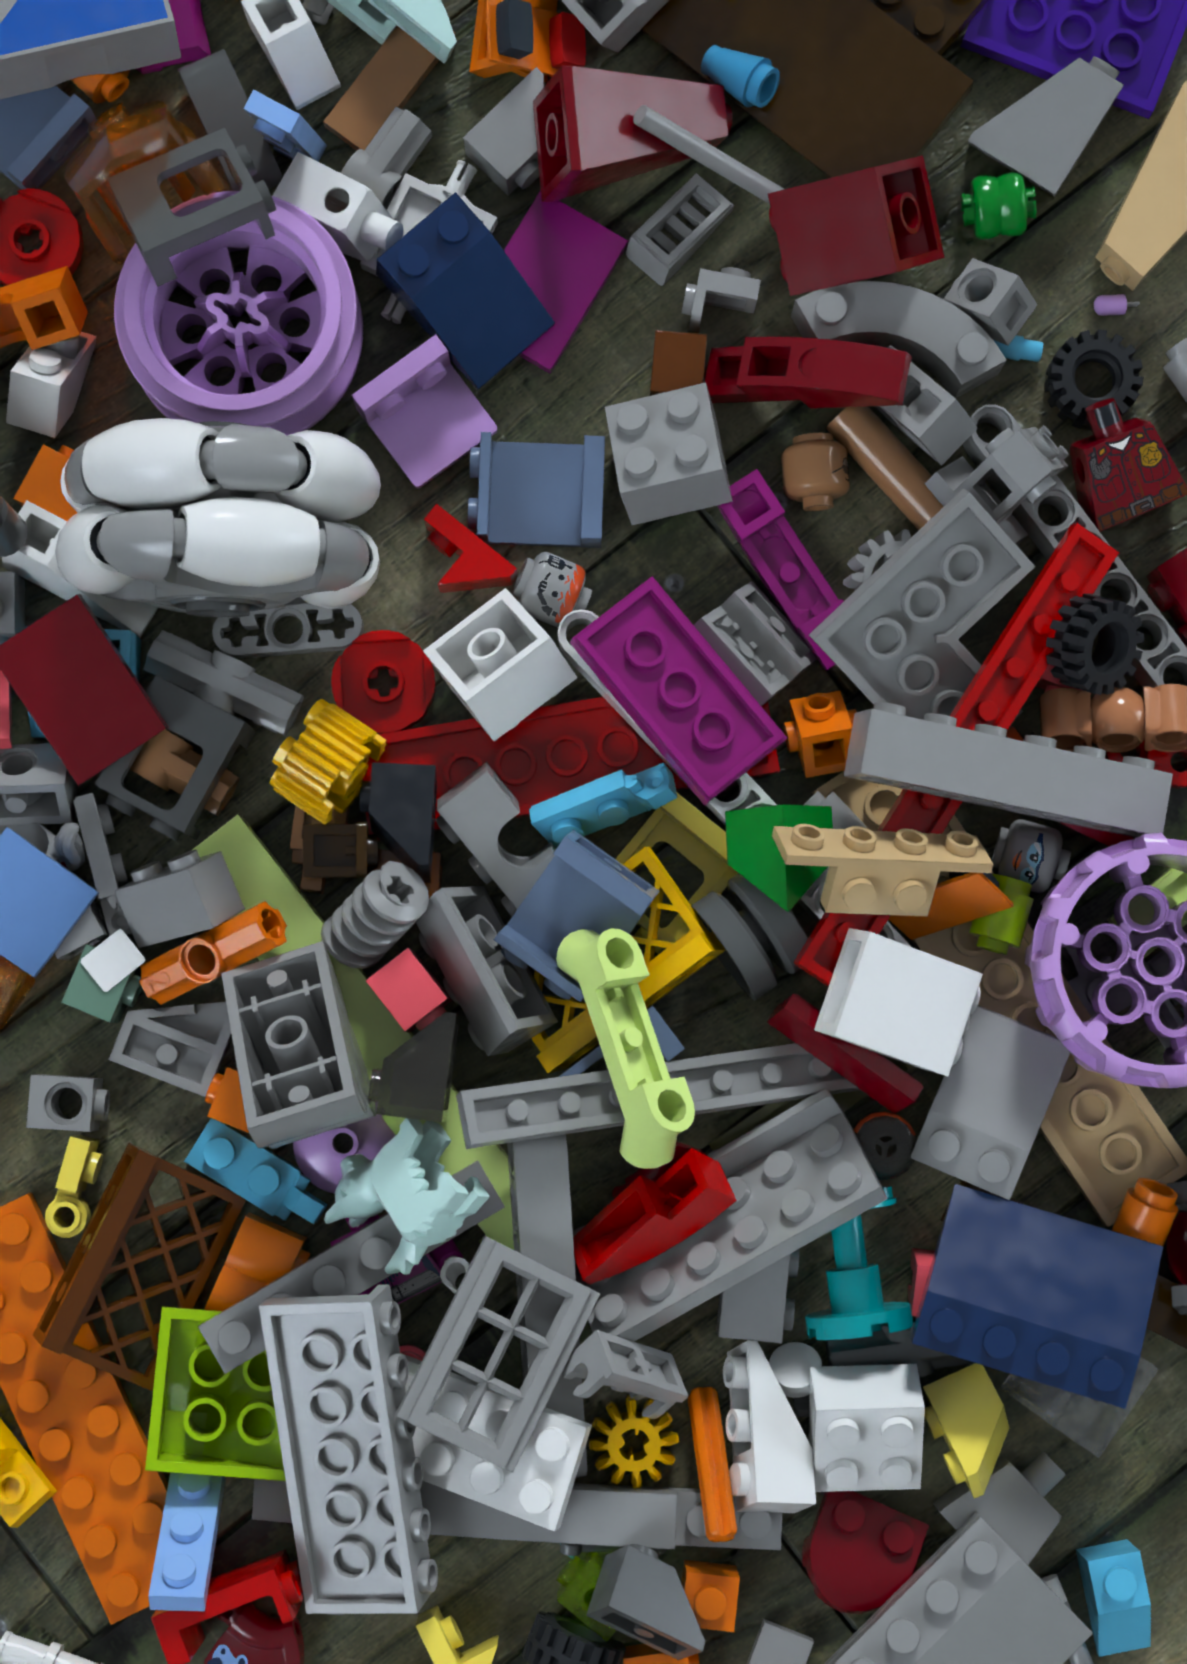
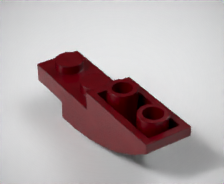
M745 337L744 346L711 348L705 382L712 403L801 400L809 408L903 405L911 355L905 351L881 346L830 339Z

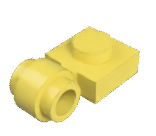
M74 1135L69 1138L55 1187L58 1188L55 1199L48 1205L45 1212V1222L48 1229L58 1237L70 1238L81 1234L91 1219L90 1207L80 1196L82 1191L86 1190L87 1183L95 1184L100 1173L103 1154L97 1153L100 1141L98 1139L83 1135ZM65 1207L70 1208L74 1213L75 1219L72 1225L66 1224L62 1219V1211Z

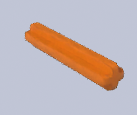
M697 1387L690 1392L688 1406L706 1537L711 1542H727L734 1539V1535L737 1533V1523L718 1392L713 1387Z

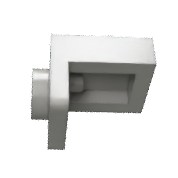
M725 267L721 269V272L700 268L697 285L687 283L681 314L691 316L689 331L699 332L704 304L754 314L761 280L751 278V274L748 271L739 268Z

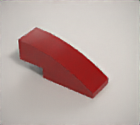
M691 1148L655 1182L642 1175L636 1178L573 1237L574 1258L583 1281L593 1284L658 1256L709 1224L737 1200L720 1162Z

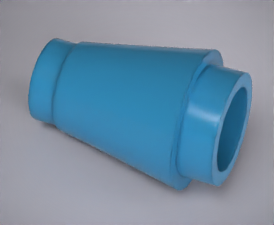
M713 45L707 50L701 63L702 74L708 76L716 84L723 85L725 91L746 107L754 105L760 108L765 107L775 95L779 85L780 72L772 66V62L768 58Z

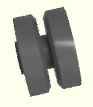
M738 873L727 881L728 892L736 909L726 898L714 891L698 900L691 907L707 930L713 932L725 948V951L717 956L723 966L745 994L755 1001L777 986V974L767 954L783 971L794 974L801 968L793 962L808 938L792 910L786 912Z

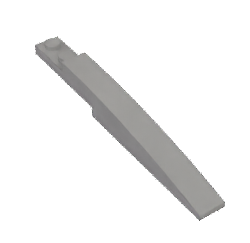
M254 1479L252 1520L292 1523L286 1481ZM425 1481L422 1482L420 1488L422 1506L430 1514V1535L618 1547L639 1544L657 1549H675L676 1545L781 1550L782 1512L735 1511L737 1533L734 1535V1539L727 1542L709 1541L706 1537L700 1489L649 1486L633 1488V1486L574 1483L561 1527L554 1532ZM733 1496L734 1509H735V1496Z

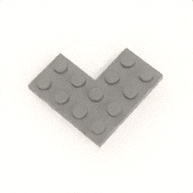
M963 488L818 625L809 636L873 705L875 702L901 705L907 708L905 716L923 720L926 713L950 716L981 667V664L958 639L1032 571L1035 566L974 496ZM1020 710L1015 718H1017L1023 711Z

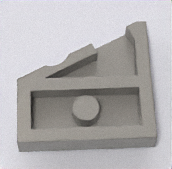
M226 1002L127 1011L108 1060L206 1097L214 1075L219 1072L232 1039Z

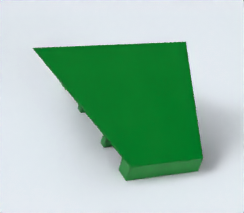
M782 804L725 811L727 865L732 867L786 912H789L828 866L785 865L772 837L774 826L794 827L798 824H810L819 828L833 829L832 806Z

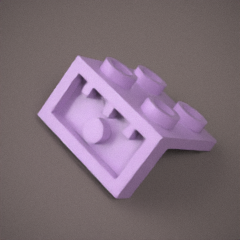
M436 334L352 394L359 414L416 489H420L470 453L471 447H478L480 445L481 432H491L492 436L497 433V425L450 363L448 350Z

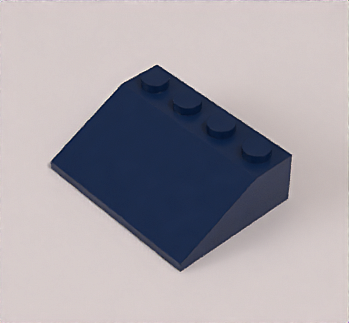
M954 1183L910 1339L912 1344L1126 1409L1141 1356L1163 1246Z

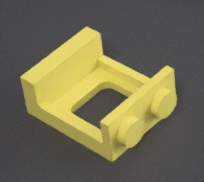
M678 793L676 799L654 811L616 858L618 862L623 864L644 847H651L652 849L658 842L669 844L701 870L704 875L703 884L688 901L690 905H693L712 891L721 894L728 886L727 881L738 874L737 871L727 865L726 832ZM679 913L667 927L658 928L657 940L676 942L690 931ZM643 914L637 923L640 928L634 935L647 938L649 918ZM656 946L655 952L659 954L663 947Z

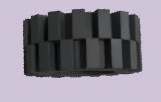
M1098 329L1095 335H1090V330L1080 332L1075 339L1073 336L1069 338L1052 358L1045 374L1048 375V378L1044 383L1045 392L1050 391L1051 396L1047 400L1050 407L1057 406L1060 410L1057 416L1063 421L1069 417L1074 420L1072 426L1079 429L1083 424L1089 425V430H1092L1085 409L1102 400L1114 398L1122 418L1136 402L1140 395L1138 390L1143 386L1144 377L1139 376L1143 365L1141 359L1135 361L1133 358L1136 352L1135 348L1131 344L1127 348L1120 343L1124 338L1118 334H1115L1112 339L1106 337L1107 330ZM1087 362H1097L1104 365L1112 376L1113 383L1110 393L1101 398H1090L1082 394L1075 384V372L1080 365Z
M1083 594V597L1075 596L1069 599L1071 607L1063 605L1059 609L1058 613L1061 615L1062 620H1053L1050 625V629L1056 631L1054 638L1047 637L1046 647L1053 648V652L1046 655L1047 664L1055 666L1050 672L1053 677L1060 679L1059 682L1069 687L1101 695V693L1107 695L1114 693V687L1121 689L1127 684L1123 676L1124 674L1133 676L1137 668L1131 665L1133 658L1141 660L1143 651L1136 649L1137 643L1144 642V633L1136 631V629L1143 625L1141 618L1133 616L1136 610L1132 606L1126 605V602L1093 594ZM1099 632L1098 644L1092 655L1093 642Z

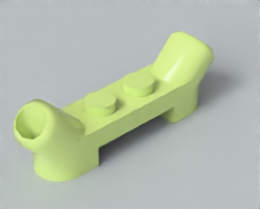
M611 928L603 931L600 935L593 930L587 929L571 932L562 940L558 948L557 966L566 975L579 982L625 1119L619 1152L628 1163L635 1167L643 1169L658 1168L672 1161L677 1135L691 1126L694 1121L695 1109L685 1076L673 1079L669 1076L638 983L647 978L649 972L642 951L636 940L629 933L621 929Z

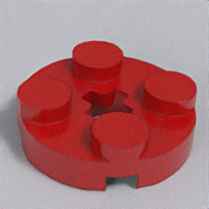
M35 188L18 190L19 194L9 196L4 201L0 198V283L7 286L68 266L71 275H73L83 254V232L79 222L65 202L48 191ZM33 230H39V238L43 242L39 250L34 249L32 253H24V247L18 242V239L21 235L30 236Z
M377 630L357 637L344 650L343 654L338 657L332 670L331 687L338 707L377 732V734L407 730L425 718L435 696L436 678L431 661L417 643L399 632ZM381 669H388L390 677L398 678L399 680L398 687L391 688L390 695L386 697H380L377 689H370L369 687L370 680L377 679Z

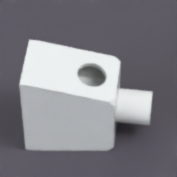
M297 152L273 194L274 197L295 205L317 220L335 240L342 253L364 262L372 259L377 248L387 251L403 237L404 228L402 223L392 219V216L371 189Z

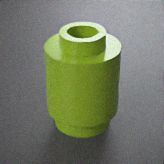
M992 874L999 882V889L1013 902V907L972 920L969 934L978 937L977 947L1007 955L1009 946L1020 948L1034 900L1029 897L1032 885L1008 876Z

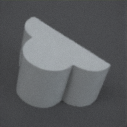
M323 941L221 973L247 1129L259 1149L267 1146L274 1149L376 1116V1105L367 1069L348 1019L335 970Z

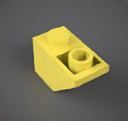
M975 1363L923 1386L929 1405L925 1408L924 1420L934 1440L941 1436L944 1437L950 1449L949 1452L943 1454L949 1472L956 1485L964 1481L966 1482L974 1499L984 1495L1010 1428L1004 1405L983 1365Z

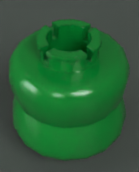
M1017 172L1006 173L997 178L993 176L975 177L970 184V194L961 193V210L964 212L962 215L963 226L973 225L975 237L980 240L991 239L1000 234L1005 236H1020L1024 234L1027 229V218L1036 219L1037 216L1036 200H1033L1036 197L1034 185L1025 187L1022 175Z

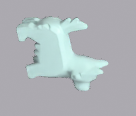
M406 1117L400 1124L398 1134L382 1147L372 1161L362 1154L347 1156L341 1161L342 1179L339 1181L334 1192L336 1203L326 1212L324 1221L326 1224H330L344 1218H349V1225L356 1227L385 1209L402 1235L399 1247L385 1267V1272L387 1274L401 1272L407 1275L410 1274L414 1265L419 1264L428 1246L445 1242L446 1238L455 1236L457 1234L456 1230L463 1225L465 1218L475 1214L490 1196L478 1178L471 1176L462 1186L449 1172H444L445 1167L438 1163V1160L450 1144L451 1139L440 1123L427 1120L422 1125L418 1118Z

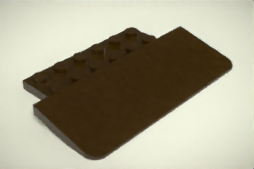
M669 0L641 30L709 84L716 83L708 76L702 74L701 63L705 53L713 45L770 59L772 66L780 72V81L775 95L765 107L760 108L755 105L746 107L725 90L724 95L826 176L832 178L918 157L924 152L971 92L974 83L972 79L941 55L988 0Z

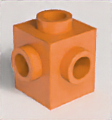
M840 690L828 693H815L808 697L789 700L792 721L783 723L784 734L787 737L785 741L789 753L798 752L805 777L810 778L845 771L854 714L857 713L856 709L847 710Z

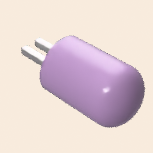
M1124 294L1100 295L1094 301V311L1100 316L1124 315L1127 307H1137L1140 302H1127Z

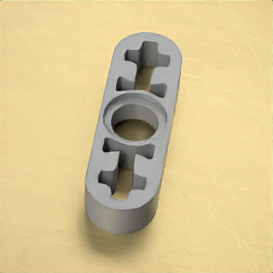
M303 603L285 605V608L250 611V615L244 617H218L214 622L212 635L216 646L223 653L235 659L345 650L352 644L353 640L363 634L364 623L360 613L352 604L328 609ZM318 613L316 617L317 623L329 624L334 622L336 613H343L347 621H354V627L346 629L345 638L337 639L332 630H318L317 633L320 641L311 642L313 628L308 615ZM285 616H294L303 624L301 637L291 644L279 642L274 635L275 624ZM266 618L264 633L269 643L268 646H260L261 638L258 635L242 638V646L234 647L230 639L224 638V632L231 631L235 621H240L246 630L260 629L257 619Z

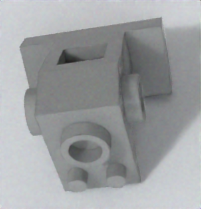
M1044 425L1039 430L1036 427L1017 430L1015 433L1009 427L997 435L985 447L990 455L975 470L962 456L936 471L925 485L943 507L963 488L969 491L1012 541L1018 545L1029 534L1014 518L1012 512L1026 498L1032 504H1035L1057 485L1052 477L1068 467L1064 459L1069 453L1061 445L1057 448L1055 443L1049 438L1052 436V433ZM993 472L999 476L1012 492L1002 502L985 483Z

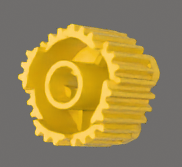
M320 699L315 702L307 713L303 723L306 729L300 734L299 739L296 740L289 736L278 748L272 760V763L277 765L278 768L272 775L269 784L274 787L273 790L326 825L332 820L333 809L340 814L345 813L354 802V799L358 797L361 781L369 767L366 764L369 761L368 758L371 757L378 762L385 751L384 748L387 745V740L334 703L330 704L324 699Z

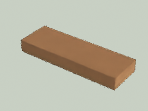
M396 26L323 121L324 127L356 151L359 149L365 150L394 108L402 109L439 62V59L400 27Z

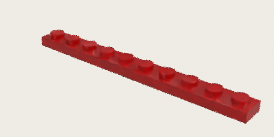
M1075 523L1068 528L950 714L951 717L957 719L956 727L974 730L976 724H986L1009 729L1049 665L1047 664L1046 655L1052 653L1053 648L1046 647L1047 637H1055L1056 631L1050 629V625L1053 620H1062L1061 615L1058 613L1059 609L1063 605L1071 607L1069 599L1075 596L1083 597V594H1094L1118 556V551L1079 523ZM903 789L877 831L897 832L900 829L906 828L914 829L921 833L942 834L963 801ZM825 912L793 963L829 987L848 928L869 931L879 935L891 915Z

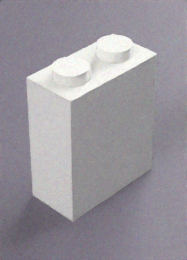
M848 928L814 1030L912 1066L948 1077L951 1067L957 1063L963 1050L962 1034L969 1015L975 1011L979 1003L981 994L979 984L983 974L878 934Z

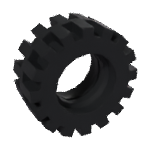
M541 1611L537 1613L522 1657L529 1664H621L626 1647H624L621 1641L615 1640V1637L603 1633L601 1629L595 1626H588L585 1622L573 1620L569 1616L562 1614L559 1616L554 1612L545 1613Z

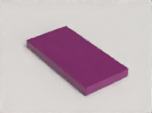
M653 576L580 631L570 641L571 646L704 806L787 739L786 735Z

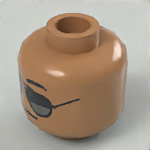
M821 432L798 435L793 438V444L782 452L781 464L784 493L790 500L802 502L803 510L823 511L834 507L833 500L842 497L849 491L848 452L842 443L834 441L833 434Z

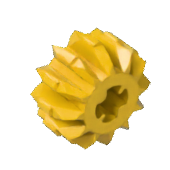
M627 1395L625 1401L627 1412L621 1414L617 1404L610 1401L606 1404V1410L613 1421L609 1422L600 1417L594 1418L592 1426L598 1432L607 1436L589 1439V1449L606 1451L595 1461V1466L599 1471L608 1468L614 1463L616 1464L611 1475L612 1483L618 1485L622 1481L625 1472L629 1471L631 1472L633 1488H640L642 1485L640 1471L647 1470L650 1477L657 1482L662 1478V1474L655 1461L658 1460L666 1465L674 1464L676 1460L675 1455L662 1448V1446L677 1444L679 1436L678 1433L672 1431L660 1432L669 1426L673 1420L669 1412H665L656 1419L642 1416L643 1410L646 1406L651 1405L654 1399L649 1398L645 1402L642 1412L636 1411V1400L631 1399L630 1395ZM634 1429L635 1435H638L639 1430L646 1434L642 1439L644 1447L642 1451L633 1453V1447H630L628 1452L621 1448L625 1444V1431Z

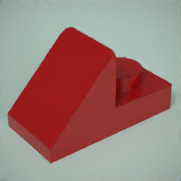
M438 504L423 519L426 529L430 532V535L426 538L428 542L448 558H451L454 553L460 556L438 582V588L441 593L510 586L516 581L518 571L514 565Z

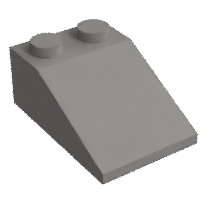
M977 1005L975 1011L970 1015L969 1028L962 1036L963 1050L957 1063L951 1067L949 1076H944L910 1158L1010 1200L1070 1052L1057 1037Z

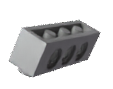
M15 744L10 749H0V826L31 825V823L35 822L39 824L72 823L75 810L73 800H76L78 785L51 744Z

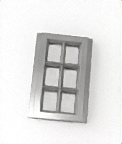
M484 1235L395 1415L513 1473L600 1293ZM503 1267L529 1279L510 1320L483 1307ZM538 1285L565 1297L546 1337L519 1325ZM477 1318L504 1330L484 1372L457 1359ZM513 1336L540 1348L520 1390L493 1377ZM451 1370L478 1382L459 1423L432 1411ZM487 1388L514 1400L495 1441L468 1428Z

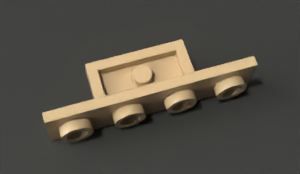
M798 824L794 827L774 826L772 837L785 865L829 866L820 899L826 913L928 917L940 871L991 873L994 865L977 835H971L962 831L935 834L921 833L917 830L906 828L892 832L871 831L860 826H851L846 829H828L810 824Z

